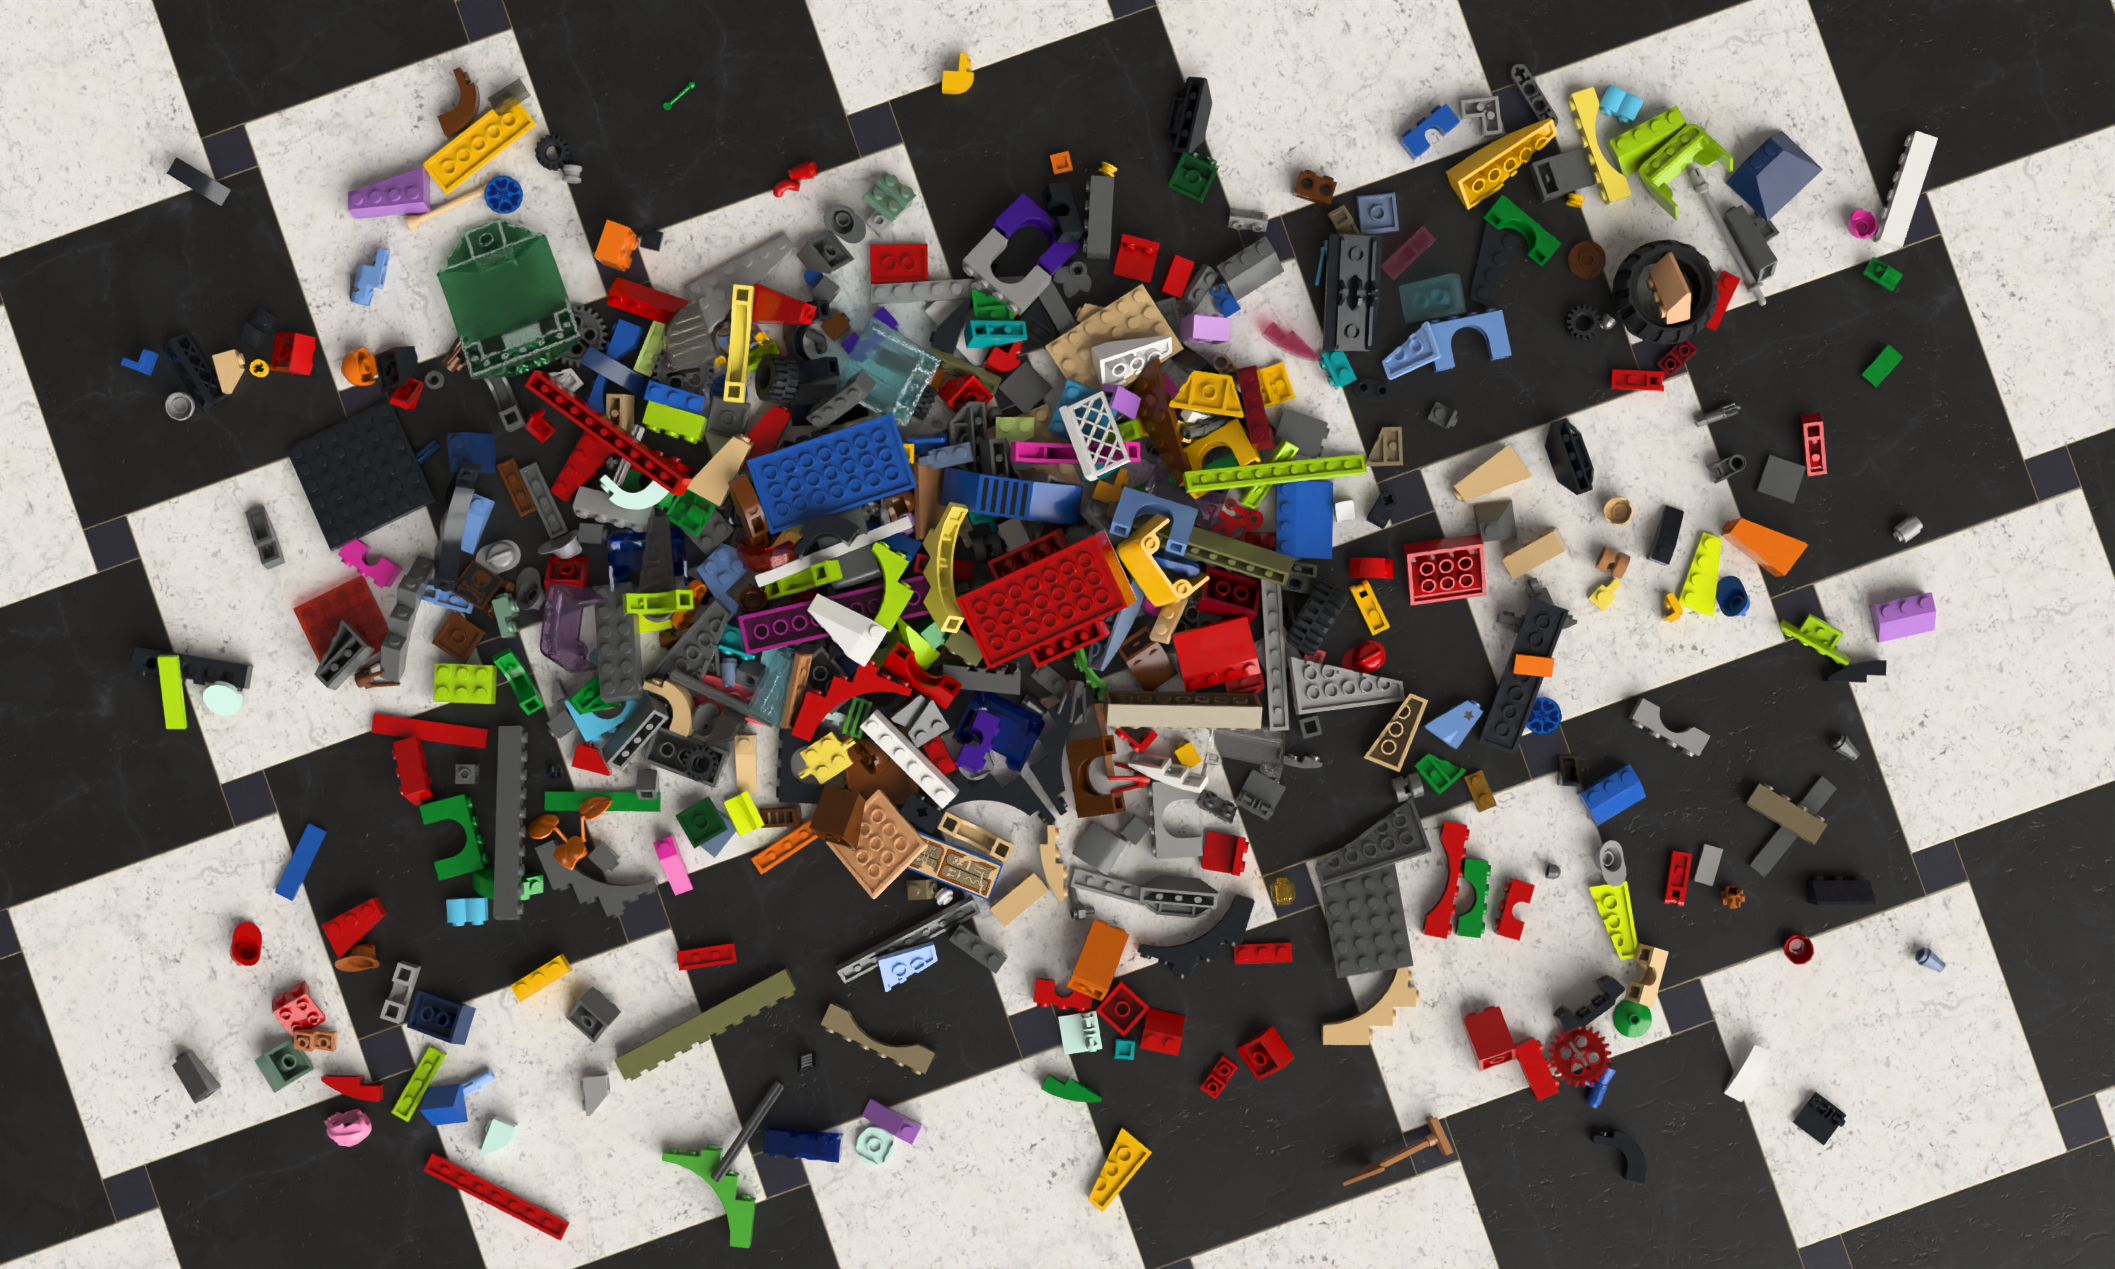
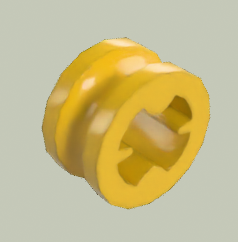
M1102 162V168H1099L1098 171L1105 176L1114 177L1113 173L1117 171V168L1109 163Z
M1573 193L1568 194L1569 200L1566 201L1567 205L1583 207L1582 200L1585 199L1584 196Z
M257 359L251 363L250 371L257 377H265L269 372V365L265 361ZM263 364V372L258 371L256 373V370H258L255 368L256 365L261 366Z

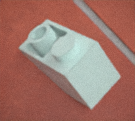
M498 1116L493 1118V1120H489L485 1129L488 1131L486 1138H482L478 1149H481L479 1155L484 1156L509 1145L518 1124Z

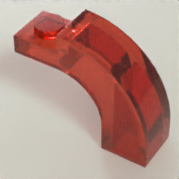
M743 539L736 542L737 556L742 560L743 568L750 572L764 573L799 559L794 555L793 551L795 549L793 547L795 544L790 540L772 548H757Z

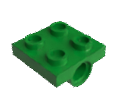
M686 489L683 495H677L664 518L698 537L717 505Z

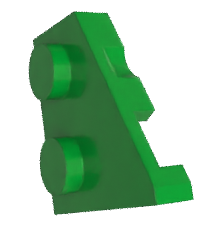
M971 290L974 320L1014 321L1013 312L1007 308V304L1002 300L999 301L991 295Z
M598 675L594 676L568 699L579 715L620 705L619 702L606 704L601 700Z

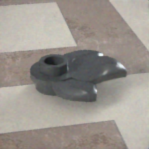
M1073 261L1069 267H1061L1054 275L1053 281L1063 284L1064 293L1068 298L1076 295L1080 289L1088 293L1091 288V278L1086 274L1087 267L1082 261ZM1079 267L1081 272L1079 274L1074 273V268Z

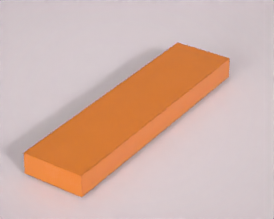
M812 819L751 858L761 875L818 838L809 828Z

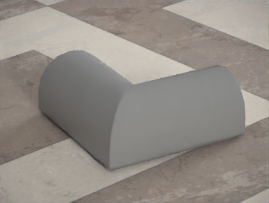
M1498 96L1462 99L1459 101L1460 119L1481 118L1483 137H1495L1502 134Z

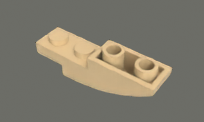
M1047 824L1048 843H1040L1042 866L1054 895L1059 902H1064V898H1067V886H1063V878H1067V867H1063V862H1056V859H1059V848H1055V840H1059V828H1055V824Z

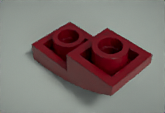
M1688 339L1677 343L1664 355L1657 365L1671 377L1698 349Z

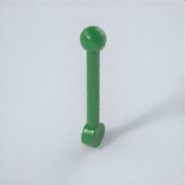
M690 81L688 83V86L684 88L678 95H676L670 102H665L663 104V108L665 110H670L671 105L675 101H677L690 88L692 89L695 87V83L693 81Z

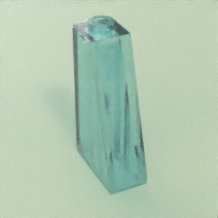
M782 647L776 651L747 706L748 710L777 728L781 727L796 653L789 647Z

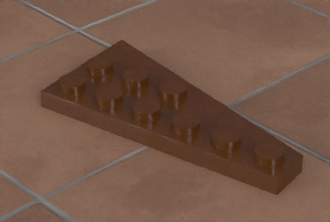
M1156 358L1145 368L1140 377L1129 387L1128 391L1141 398L1137 415L1179 487L1184 486L1182 474L1192 471L1188 454L1182 448L1181 441L1183 437L1181 433L1178 434L1176 427L1178 420L1175 410L1169 406L1171 396L1165 390L1164 383L1166 379L1164 375H1161L1159 369L1161 362L1159 358Z

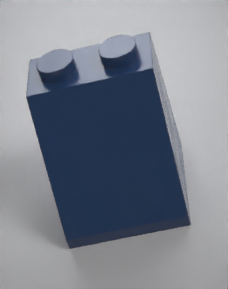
M471 432L447 434L450 473L455 474L462 461L481 464V472L479 474L498 472L494 434Z

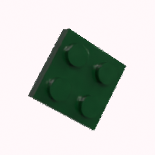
M710 796L675 815L694 849L728 830Z

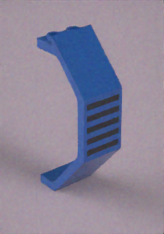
M945 467L940 505L948 506L949 502L966 505L969 509L968 511L1029 521L1077 525L1079 523L1084 486L1028 481L980 474L956 467Z

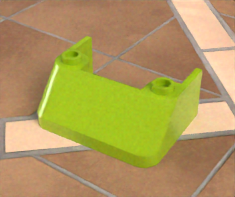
M1697 124L1686 125L1639 168V176L1653 199L1675 220L1679 218L1678 205L1672 200L1673 192L1668 184L1690 164L1696 161L1699 165L1708 167L1718 161L1729 172L1733 171V156Z

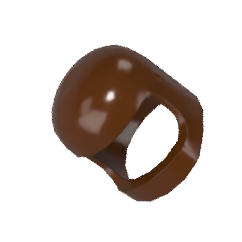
M910 490L883 498L892 522L896 521L900 515L912 512L915 507V499Z

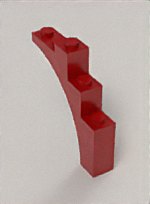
M869 660L865 667L859 664L853 682L849 681L851 677L844 674L835 675L827 696L823 695V691L815 688L812 691L808 690L791 735L810 741L825 716L837 705L849 698L879 691L895 692L910 696L913 688L909 687L910 683L899 680V682L891 680L892 676L884 673L877 675L880 667L876 666L877 662Z

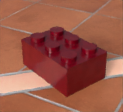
M1207 566L1203 573L1208 575L1210 579L1199 587L1195 610L1228 619L1247 615L1248 622L1251 624L1258 612L1261 581Z

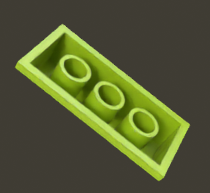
M1676 105L1611 139L1605 146L1619 173L1627 177L1638 171L1646 160L1687 124Z

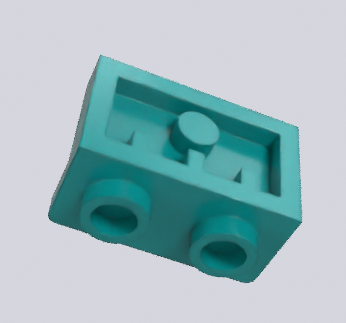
M1329 350L1319 355L1320 359L1318 362L1322 370L1326 369L1329 375L1327 380L1331 387L1334 386L1337 390L1357 380L1344 351Z
M727 623L717 648L721 649V652L725 654H738L744 660L755 659L757 653L745 655L739 627Z

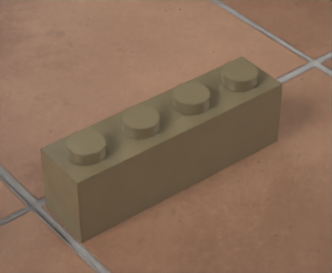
M1759 783L1746 802V805L1808 843L1816 844L1827 826L1824 823L1825 819L1817 814L1812 816L1803 805H1794L1790 802L1791 799L1782 793L1778 795L1773 792L1774 788L1766 783L1761 785Z

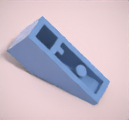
M475 493L473 494L464 527L461 550L474 555L495 501Z

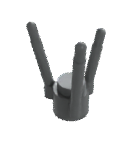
M1069 680V684L1065 685V691L1057 709V714H1060L1069 693V696L1072 697L1069 722L1072 723L1076 698H1080L1081 695L1083 721L1086 723L1087 708L1084 682Z

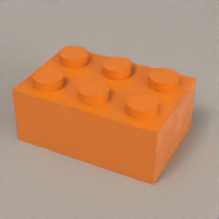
M607 220L594 257L605 266L625 272L626 268L629 269L631 266L632 258L630 256L632 251L636 250L639 240H637L636 234L629 227Z

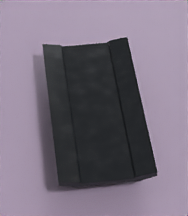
M1328 234L1323 350L1377 352L1382 236Z

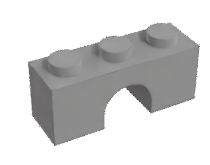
M404 960L398 962L392 979L394 981L393 988L389 997L385 1000L380 1018L397 1024L404 1021L421 966Z

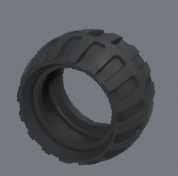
M1677 240L1653 241L1635 249L1621 263L1613 280L1612 303L1614 304L1619 321L1624 324L1627 331L1632 335L1652 344H1675L1697 334L1711 319L1719 295L1717 275L1712 270L1708 258L1700 254L1692 245L1684 244ZM1668 252H1672L1680 270L1686 274L1692 285L1693 301L1690 307V319L1667 325L1665 321H1659L1646 313L1639 303L1636 291L1637 281L1643 269L1650 264H1656Z

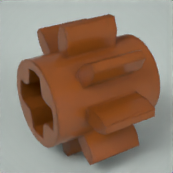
M1736 885L1726 886L1725 892H1721L1723 906L1727 905L1730 909L1740 908L1741 902H1745L1743 888L1739 889Z

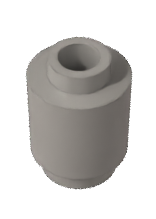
M1916 516L1907 517L1893 528V536L1898 542L1906 543L1920 533L1923 525Z

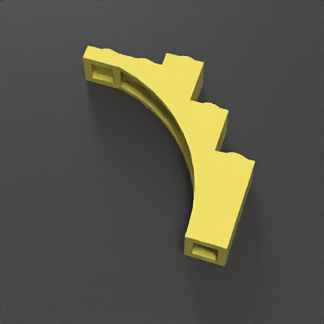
M949 502L936 529L930 528L922 543L931 557L923 571L931 586L923 603L940 631L957 633L965 618L956 601L953 584V557L957 534L969 509L964 504Z

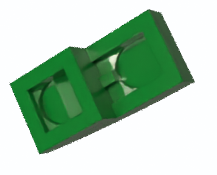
M1888 344L1861 375L1877 387L1903 356Z

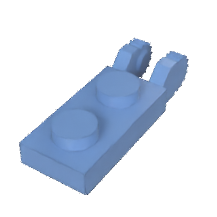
M427 584V590L436 591L435 598L423 595L421 600L472 614L474 605L451 591L444 592L440 589H434L433 585Z

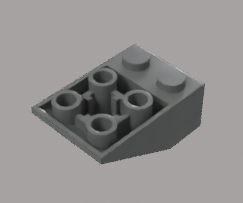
M1583 148L1536 161L1529 166L1541 203L1595 185Z

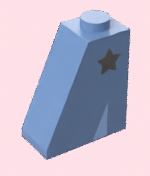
M1465 700L1425 723L1423 727L1453 749H1457L1483 711L1479 709L1481 706L1475 701L1471 700L1469 702Z

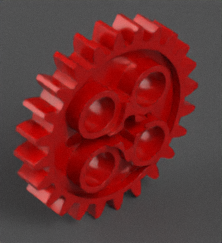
M1586 1026L1581 1029L1577 1027L1567 1033L1560 1030L1562 1036H1554L1557 1039V1043H1550L1554 1046V1049L1548 1050L1553 1054L1548 1060L1554 1061L1551 1067L1557 1068L1554 1072L1555 1075L1562 1074L1560 1076L1561 1081L1567 1078V1085L1574 1081V1087H1577L1579 1082H1581L1583 1088L1586 1086V1082L1593 1086L1592 1080L1595 1079L1600 1082L1598 1076H1606L1603 1069H1610L1606 1065L1607 1062H1612L1611 1059L1607 1058L1612 1052L1606 1051L1610 1044H1603L1606 1037L1599 1038L1601 1032L1593 1033V1027H1590L1588 1031ZM1581 1037L1587 1039V1044L1584 1047H1578L1577 1041ZM1569 1042H1572L1580 1053H1585L1583 1058L1590 1065L1591 1070H1588L1579 1058L1576 1059L1577 1054L1569 1045ZM1564 1049L1571 1050V1056L1568 1059L1562 1058L1561 1053ZM1590 1054H1598L1599 1059L1596 1063H1590ZM1577 1064L1583 1066V1072L1579 1075L1573 1072V1068Z

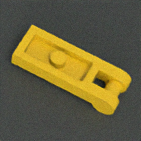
M1365 579L1361 581V584L1349 587L1371 635L1373 636L1390 628L1368 580ZM1366 591L1367 596L1361 598L1359 593Z

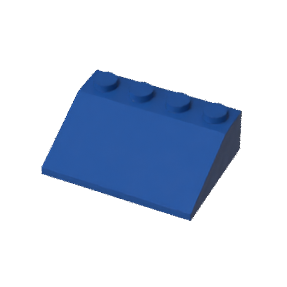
M1296 481L1277 483L1275 489V552L1302 559H1332L1333 482Z

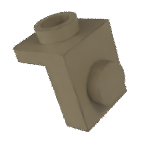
M935 879L907 881L908 900L935 898L938 892V885Z

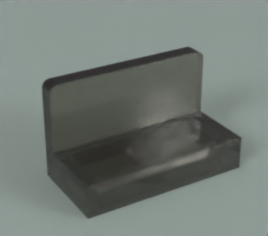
M518 78L487 99L496 114L500 116L530 97L531 94L522 80Z

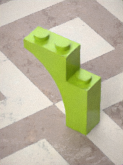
M880 541L879 543L874 542L870 549L881 566L884 579L882 602L873 621L886 628L887 632H891L914 592L910 590L911 586L903 581L898 583L899 578L909 561L905 560L907 556L899 551L896 553L890 551V546Z

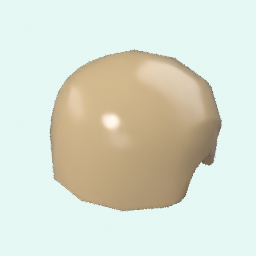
M1613 497L1605 503L1603 513L1604 518L1611 524L1622 526L1632 519L1634 510L1633 505L1628 499Z

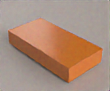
M1515 653L1513 673L1552 678L1554 658Z

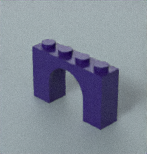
M1024 193L994 222L990 229L994 228L1006 239L1021 227L1031 226L1041 230L1048 239L1049 249L1038 259L1035 266L1041 267L1051 277L1080 246L1079 242L1056 243L1052 231V225L1055 220Z

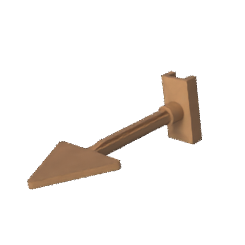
M1430 1116L1425 1119L1431 1133L1426 1135L1424 1139L1394 1153L1378 1164H1368L1343 1181V1186L1385 1171L1384 1167H1388L1427 1146L1431 1147L1437 1144L1440 1153L1446 1156L1453 1153L1438 1118Z

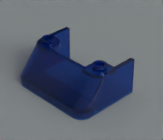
M673 528L649 530V532H617L607 537L611 591H615L614 580H624L629 576V570L649 569L656 562L657 557L661 558V568L668 567V572L674 576L684 575L685 586H689L685 533L683 530Z

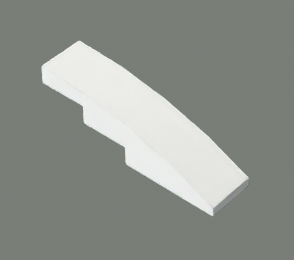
M1136 752L1128 763L1129 767L1148 777L1183 790L1201 793L1209 782L1207 775L1190 773L1189 766L1172 764L1171 757Z

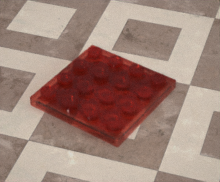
M362 575L293 608L319 663L324 654L328 652L332 644L331 640L333 636H336L340 628L341 620L351 623L375 648L369 657L381 652V645L389 633V626L365 577Z

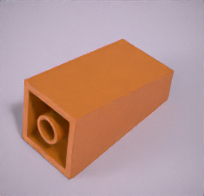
M1743 518L1728 521L1722 528L1724 532L1721 536L1774 577L1785 576L1808 546L1805 542Z
M1093 920L1066 987L1102 1001L1109 990L1129 934L1122 928L1108 926V923L1103 920Z

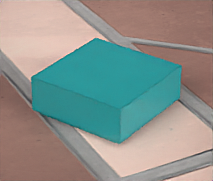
M1116 1038L1114 1058L1134 1060L1135 1040Z

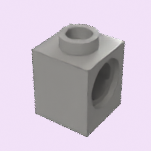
M877 210L866 221L867 225L881 238L894 225V222H891Z

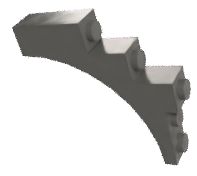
M418 555L407 575H404L397 587V604L389 616V633L381 645L380 671L385 670V673L381 674L380 678L398 683L405 671L408 645L416 614L426 586L434 571V560Z
M556 839L535 848L553 890L559 888L561 892L570 888L569 883H571L580 904L586 902L587 905L597 901L596 897L598 896L607 917L613 915V918L623 915V910L628 908L625 903L626 900L629 904L638 900V895L645 893L647 896L656 892L655 887L660 886L657 878L639 884H611L584 873L576 866H574L573 870L567 869L554 858V851L559 846Z

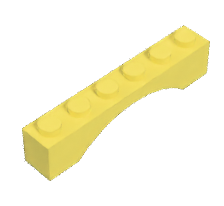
M1594 87L1571 94L1567 101L1568 107L1571 112H1574V124L1577 130L1580 129L1582 135L1580 137L1581 144L1587 149V161L1590 166H1593V177L1595 182L1599 183L1601 200L1605 201L1606 205L1630 197L1632 194L1626 177L1617 172L1607 162L1597 143L1595 121L1600 104Z
M733 285L730 347L723 400L725 402L745 403L755 290L753 286Z

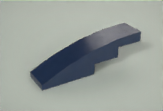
M591 346L588 347L580 361L581 364L644 399L649 379Z

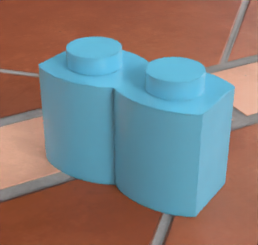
M1609 84L1599 102L1598 109H1600V113L1603 115H1613L1617 117L1618 122L1627 125L1628 123L1632 124L1643 100Z
M487 897L452 898L446 900L447 923H453V926H463L464 922H472V925H482L483 921L488 920Z

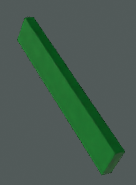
M545 791V811H579L580 805L585 800L599 796L612 799V803L606 811L661 812V792H658L657 800H638L637 792Z

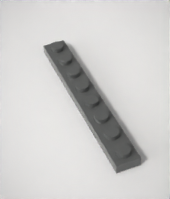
M971 895L835 967L844 984L878 967L877 957L920 945L981 913L980 909Z

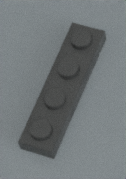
M535 462L520 469L519 472L551 540L570 532L538 463Z

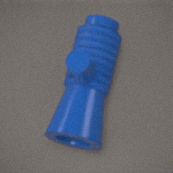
M1609 1067V1070L1603 1069L1606 1076L1599 1075L1600 1082L1592 1080L1593 1086L1586 1082V1086L1591 1087L1586 1098L1587 1105L1594 1108L1601 1105L1603 1095H1605L1608 1088L1607 1085L1616 1072L1615 1069Z

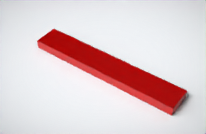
M374 713L371 733L407 738L416 736L421 740L486 749L489 729Z

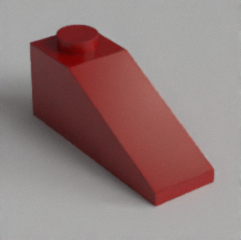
M1820 412L1800 415L1807 476L1827 474L1823 420Z

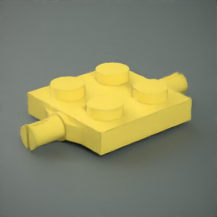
M831 731L801 751L800 755L805 760L807 767L798 772V775H801L800 778L803 779L811 773L822 785L852 765L853 761L849 757L847 749L856 744L855 740L852 741L854 738L851 736L842 743Z

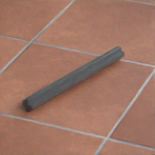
M673 669L670 673L669 678L768 727H772L776 721L774 716L677 669Z
M777 1081L773 1083L711 1174V1178L714 1181L721 1182L784 1089L782 1084Z

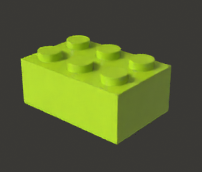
M648 401L642 423L650 431L660 433L662 430L665 431L667 436L676 439L682 436L687 442L697 444V441L703 442L708 419L697 414Z
M435 663L433 702L496 704L497 666Z

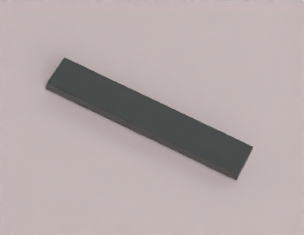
M1820 776L1798 804L1808 809L1807 812L1813 816L1817 814L1837 788L1823 776ZM1779 826L1748 865L1762 877H1765L1798 836Z

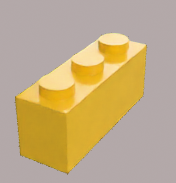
M561 954L510 987L519 1002H522L573 969L564 954Z

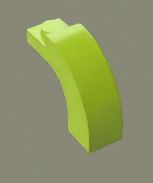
M693 590L622 594L624 614H665L694 609Z

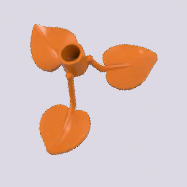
M599 796L591 797L580 805L579 812L582 814L580 817L581 838L573 836L568 840L555 827L559 823V819L552 814H545L533 820L527 828L528 833L534 839H542L549 836L553 830L556 831L566 844H562L555 849L554 858L563 867L573 870L576 862L588 853L584 844L586 842L584 819L586 818L591 821L601 816L611 805L612 799Z

